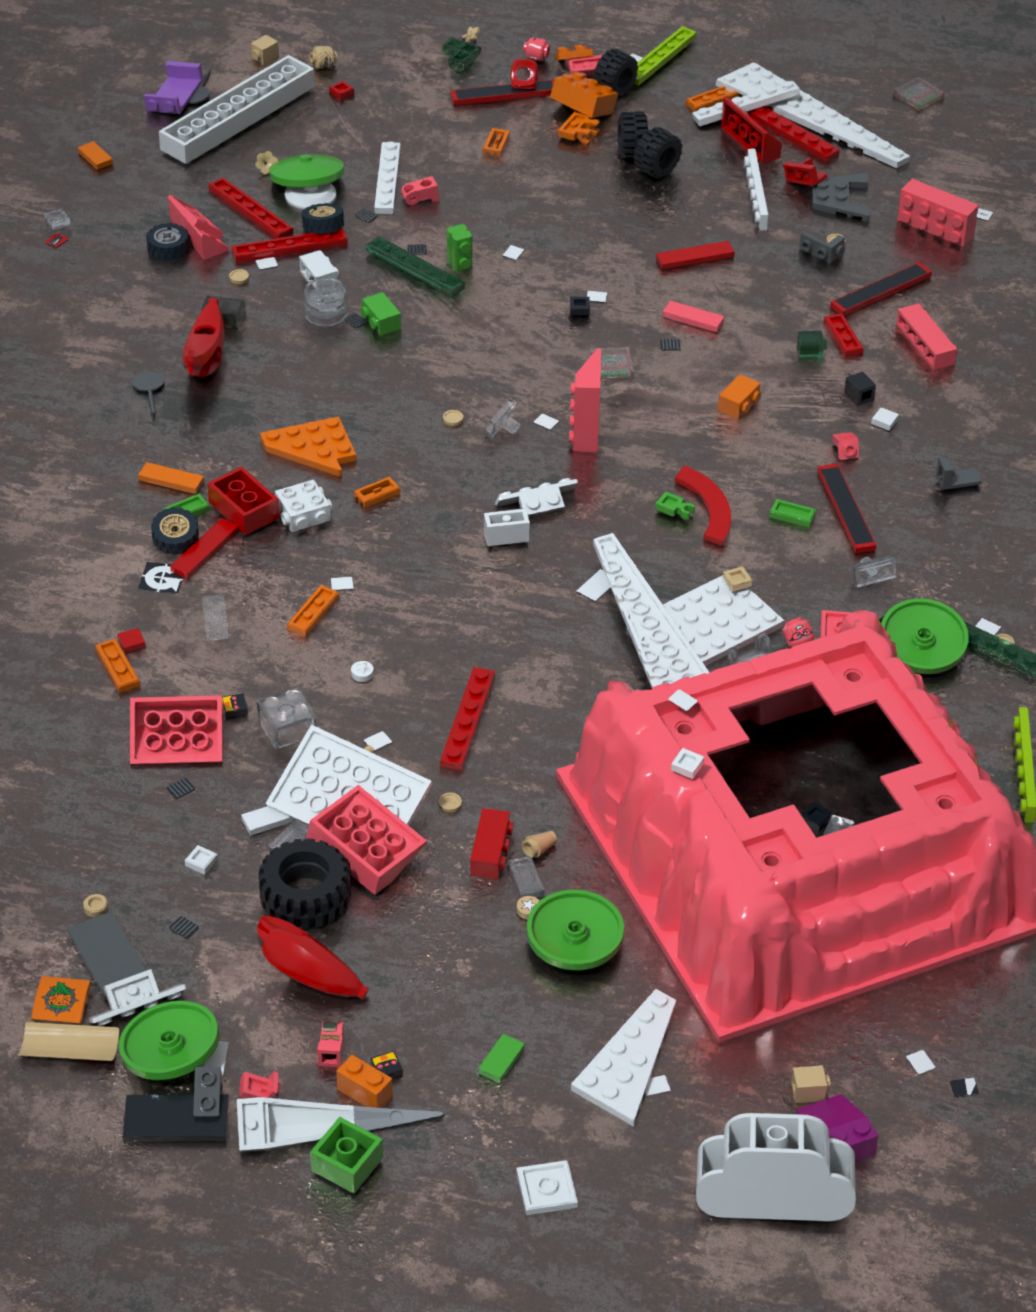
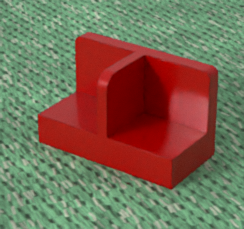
M809 158L802 163L786 162L783 164L786 182L815 186L828 177L827 173L817 172L816 166L813 165V160Z

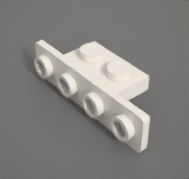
M565 478L556 484H541L539 488L531 489V487L520 489L517 493L504 492L499 495L495 505L499 507L519 502L520 508L526 509L528 517L562 510L565 506L561 492L574 490L578 481L577 479L570 480V478Z
M149 969L103 986L111 1010L88 1019L90 1023L97 1022L98 1026L112 1022V1016L120 1014L121 1017H125L135 1013L134 1008L143 1005L144 1009L159 1004L158 999L167 997V1000L181 996L180 991L187 988L185 984H179L159 992L152 970Z

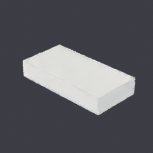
M269 807L260 808L241 815L242 822L250 836L294 822V819Z

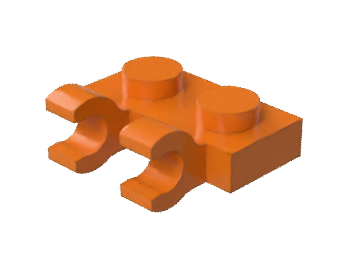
M574 45V51H570V48L557 47L558 53H554L555 60L562 61L571 58L593 56V49H587V45Z
M574 112L558 129V137L566 138L567 140L578 138L583 144H589L592 139L586 136L598 134L600 129L595 127L599 124V121L596 119L592 120L591 117L585 114Z

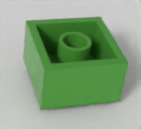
M339 1116L310 1151L311 1171L355 1193L383 1159V1139Z

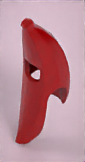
M210 298L209 303L199 314L183 348V367L187 369L190 375L195 377H206L214 373L221 361L225 339V325L219 308V300L216 298Z
M266 914L261 916L257 933L263 941L262 953L277 971L298 983L328 995L359 997L361 999L366 997L369 988L364 986L349 966L326 946L287 921Z

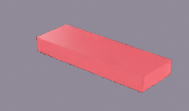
M670 301L663 310L664 318L716 333L724 323L725 316Z

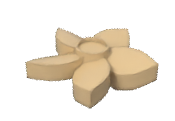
M470 26L467 31L468 33L462 36L466 39V45L471 39L473 41L477 40L476 35L479 34V27L473 29Z

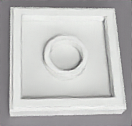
M567 1160L516 1168L526 1216L578 1208V1201Z

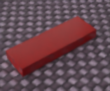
M842 313L824 317L825 326L845 358L863 354L864 348Z

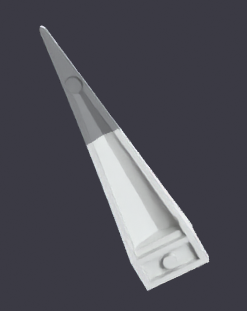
M265 1097L237 1099L240 1152L269 1151L320 1141L339 1116L367 1131L437 1118L441 1117L444 1113L439 1111L350 1106Z

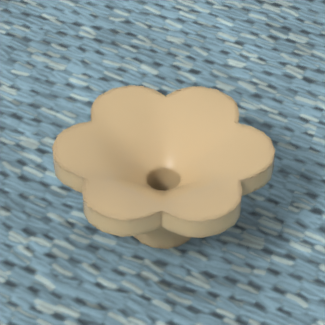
M270 151L259 153L255 166L257 169H260L262 174L266 175L269 173L270 166L277 162L278 159Z

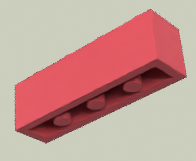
M920 304L898 309L896 325L933 370L955 365L958 353L956 346L952 344L947 335L942 332L937 323L931 319L927 311Z

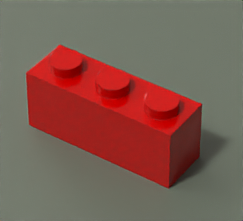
M482 808L470 859V876L498 879L500 870H505L506 856H504V853L509 852L510 839L507 838L508 835L512 836L514 822L510 821L509 811Z

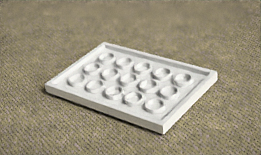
M723 575L663 604L705 666L784 627V620L748 587L732 592L724 581Z
M311 725L265 804L267 807L309 826L312 818L359 785L409 826L433 783L427 778Z

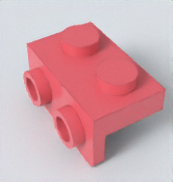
M602 55L568 59L567 64L570 74L580 72L584 74V77L592 79L594 69Z

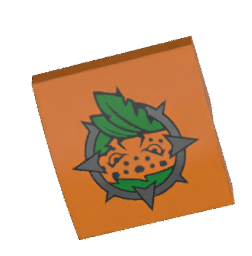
M42 976L37 989L31 1020L41 1023L82 1025L85 1005L88 1004L91 981Z

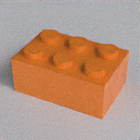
M574 72V74H563V76L555 77L550 98L594 118L613 114L618 93L609 86L598 84L597 80L584 77V74Z

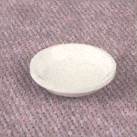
M331 183L312 187H287L285 198L290 205L299 209H305L320 203L331 204L336 198V189Z

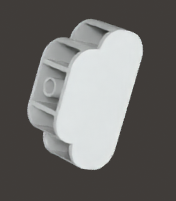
M763 1113L740 1114L731 1118L726 1123L724 1135L712 1136L700 1144L697 1154L696 1201L700 1209L705 1213L722 1218L840 1220L847 1217L855 1207V1154L847 1143L830 1138L827 1125L814 1116Z

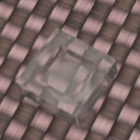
M62 208L45 213V220L52 230L70 225V218Z

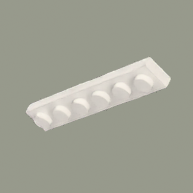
M786 81L775 87L771 86L759 92H751L743 97H735L732 101L743 110L750 111L800 95V89L793 81ZM723 102L692 112L694 121L699 126L721 120Z
M382 142L374 207L375 214L394 213L400 143Z
M748 149L747 156L744 157V168H746L750 199L753 201L752 209L755 212V223H758L759 230H767L768 211L756 150Z

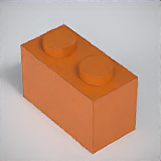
M739 374L719 394L718 411L739 419L744 413H748L754 403L760 400L761 383Z
M351 1055L336 1071L337 1090L365 1107L383 1108L393 1097L392 1078L354 1055Z

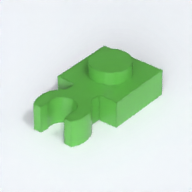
M665 492L656 502L655 510L673 517L679 514L681 518L689 520L690 512L695 513V505L684 503V498Z

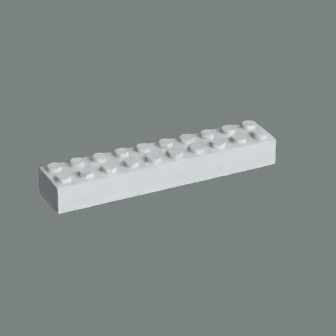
M287 55L160 130V150L185 164L191 162L314 88V68Z

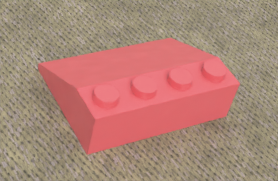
M601 349L595 350L576 373L575 383L571 382V395H575V399H571L570 411H574V415H570V427H574V430H570L569 443H573V451L598 452Z
M222 695L130 698V765L222 763L224 728Z
M359 785L312 818L309 822L306 836L307 839H315V842H320L321 840L327 842L329 847L332 845L338 849L339 853L345 856L349 864L350 875L374 895L390 884L427 843L426 839Z

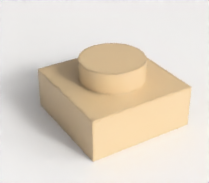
M743 566L723 572V579L732 592L752 586V579Z

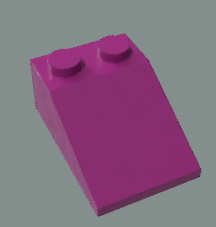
M842 1094L795 1110L796 1115H810L822 1120L829 1129L830 1138L841 1140L853 1149L855 1161L876 1154L879 1137L867 1116Z

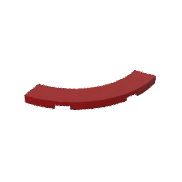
M684 465L675 476V483L684 486L703 499V503L710 515L709 525L704 533L703 540L723 547L728 538L731 525V510L727 498L712 480Z

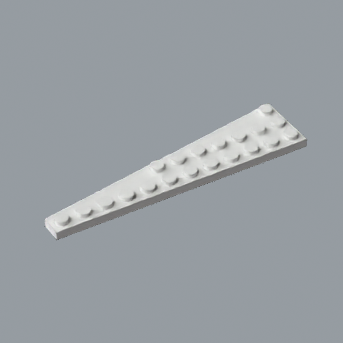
M753 62L716 79V86H725V90L729 92L736 91L746 96L751 92H759L771 86L775 87L786 81ZM801 90L800 95L765 105V107H771L772 111L820 134L828 133L838 142L843 140L853 149H863L864 154L890 166L899 168L909 163L910 156Z
M611 533L595 538L593 540L594 548L652 689L660 684H672L687 676L694 677L710 673L615 535Z

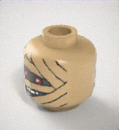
M316 46L310 53L309 60L316 69H331L337 62V53L330 46Z

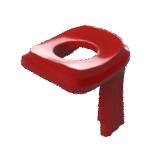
M516 59L511 66L510 78L512 87L514 89L526 90L536 87L539 76L536 62L530 59ZM520 68L530 70L531 74L527 80L522 81L517 78V71Z

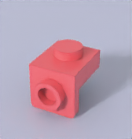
M273 1071L269 1078H264L244 1072L240 1078L239 1098H276L281 1088V1084L278 1082L279 1073Z

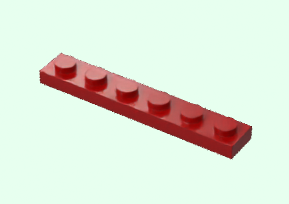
M765 106L747 111L751 117L764 127L825 162L839 156V148Z
M473 667L440 759V767L458 771L463 770L495 678L494 670Z

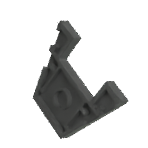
M868 173L826 178L812 186V209L836 214V211L846 213L849 218L858 216L862 217V221L869 222V206L850 205L849 188L868 189Z

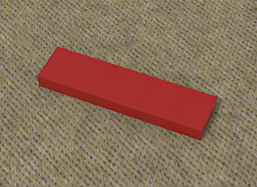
M729 241L656 253V260L661 269L665 270L732 258L735 251Z
M221 518L170 566L171 572L189 579L239 532L238 526Z

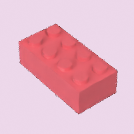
M911 179L901 189L897 220L964 247L975 235L979 205Z

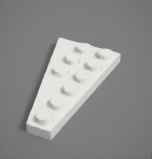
M655 989L572 1082L571 1091L634 1127L638 1110L641 1107L645 1090L652 1076L659 1050L662 1047L666 1030L669 1027L676 1007V1000Z

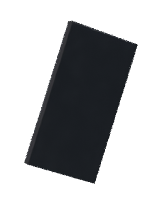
M220 1094V1114L218 1118H195L193 1115L194 1095H126L123 1142L226 1141L229 1095Z

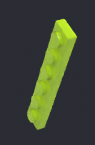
M682 26L641 59L637 64L638 74L634 85L639 86L695 40L697 32Z
M1019 707L1018 715L1013 717V730H1017L1014 735V746H1018L1015 759L1016 762L1020 763L1017 767V779H1021L1018 786V795L1023 798L1020 800V813H1024L1025 823H1034L1036 815V790L1028 707Z

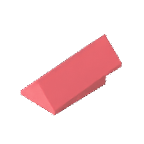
M172 195L168 196L170 220L173 224L175 223L183 226L184 229L186 228L189 235V243L204 260L229 250V247L220 240L224 233L193 206Z

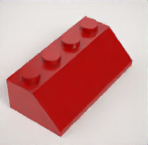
M724 97L721 129L747 152L748 149H755L757 160L762 165L780 159L782 143L728 97Z

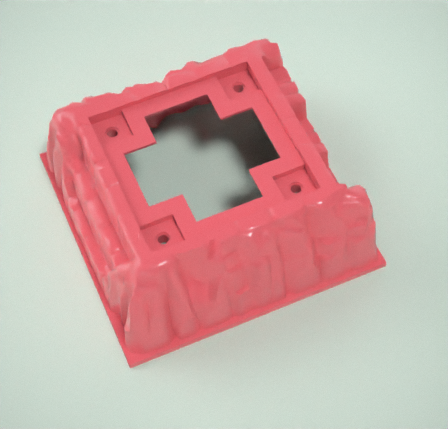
M866 610L849 613L843 618L840 631L836 635L825 636L795 645L790 649L786 648L753 658L750 661H743L716 669L708 674L704 673L694 677L687 676L672 684H660L654 686L651 690H633L627 683L610 680L607 691L599 692L592 710L586 718L580 750L576 753L575 764L556 769V777L718 1043L1036 934V846L1034 838L1026 831L1019 812L1012 810L1010 802L1005 797L1001 788L991 781L988 772L978 765L975 747L961 737L959 725L950 718L946 707L941 705L940 698L928 693L922 677L919 674L913 673L911 667L898 658L896 644L890 639V635L882 626L877 613ZM678 689L697 700L688 711L669 700V697ZM877 703L920 764L880 776L881 782L898 804L901 811L816 838L794 804L749 818L708 755L748 743L749 738L738 722L750 718L759 725H767L828 706L834 715H838ZM682 748L704 756V764L693 779L671 771V763Z

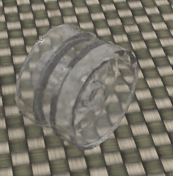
M320 278L309 282L305 286L303 291L305 302L304 314L308 321L319 326H331L342 322L346 318L347 290L342 282L332 278Z

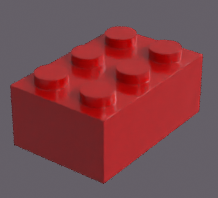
M242 466L207 483L209 503L230 522L236 524L244 535L280 518L279 499Z

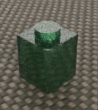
M798 331L797 351L799 359H823V352L827 350V339H823L822 331Z

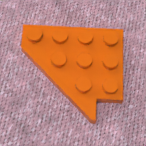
M339 416L260 433V440L266 452L336 476H342V469L339 464L357 461L356 452Z

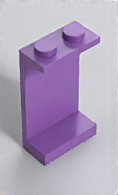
M168 61L165 64L168 78L156 95L144 94L146 110L150 112L180 114L204 80L202 67L199 63Z

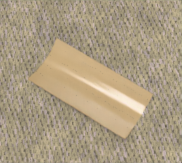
M26 1022L23 1044L18 1055L113 1061L118 1047L119 1028Z

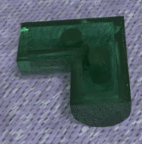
M450 37L442 45V52L451 56L448 59L450 69L455 73H462L481 54V47Z

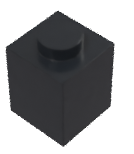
M863 371L846 377L844 393L856 406L874 401L876 384Z

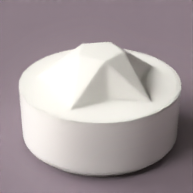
M358 661L351 667V676L355 681L366 682L371 680L374 675L373 666L367 661Z

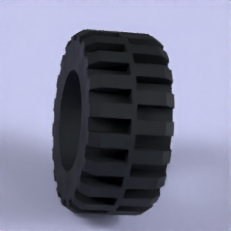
M310 838L307 841L294 839V842L291 843L288 841L284 842L280 848L275 847L271 850L270 855L265 856L262 865L259 867L258 879L261 905L268 915L287 921L302 929H309L312 926L318 928L322 927L325 922L329 924L334 921L335 916L339 917L344 912V908L348 906L349 897L351 896L349 864L345 856L339 853V850L331 845L329 847L327 842L321 840L320 842H315V839ZM311 878L322 882L320 885L310 889H296L287 885L294 880Z

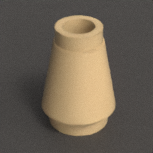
M553 831L527 836L522 842L523 852L529 858H538L557 843V836Z

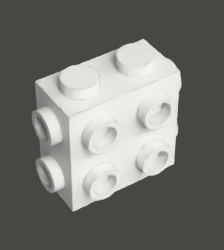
M314 480L275 491V496L279 499V512L282 522L289 527L291 532L331 521L332 503L329 499L325 498L322 487H318Z

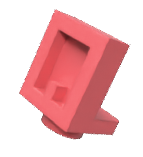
M849 432L832 435V443L838 447V458L840 460L859 458V439L855 434Z

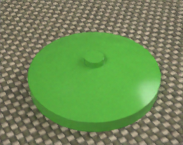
M304 154L279 160L270 166V179L276 184L288 187L324 185L336 181L343 176L344 163L340 159L328 155Z
M924 598L905 600L888 610L881 622L890 635V639L896 644L898 658L911 667L914 673L936 674L947 671L957 665L965 655L969 640L967 626L955 610L941 602Z
M564 890L550 894L540 900L528 916L527 939L532 950L542 960L558 968L586 970L600 966L616 955L623 942L624 922L619 910L608 899L590 891Z
M190 1001L165 1002L146 1009L127 1024L119 1040V1052L124 1065L133 1074L151 1080L172 1079L194 1071L195 1067L203 1065L215 1052L220 1039V1031L215 1016L203 1005Z

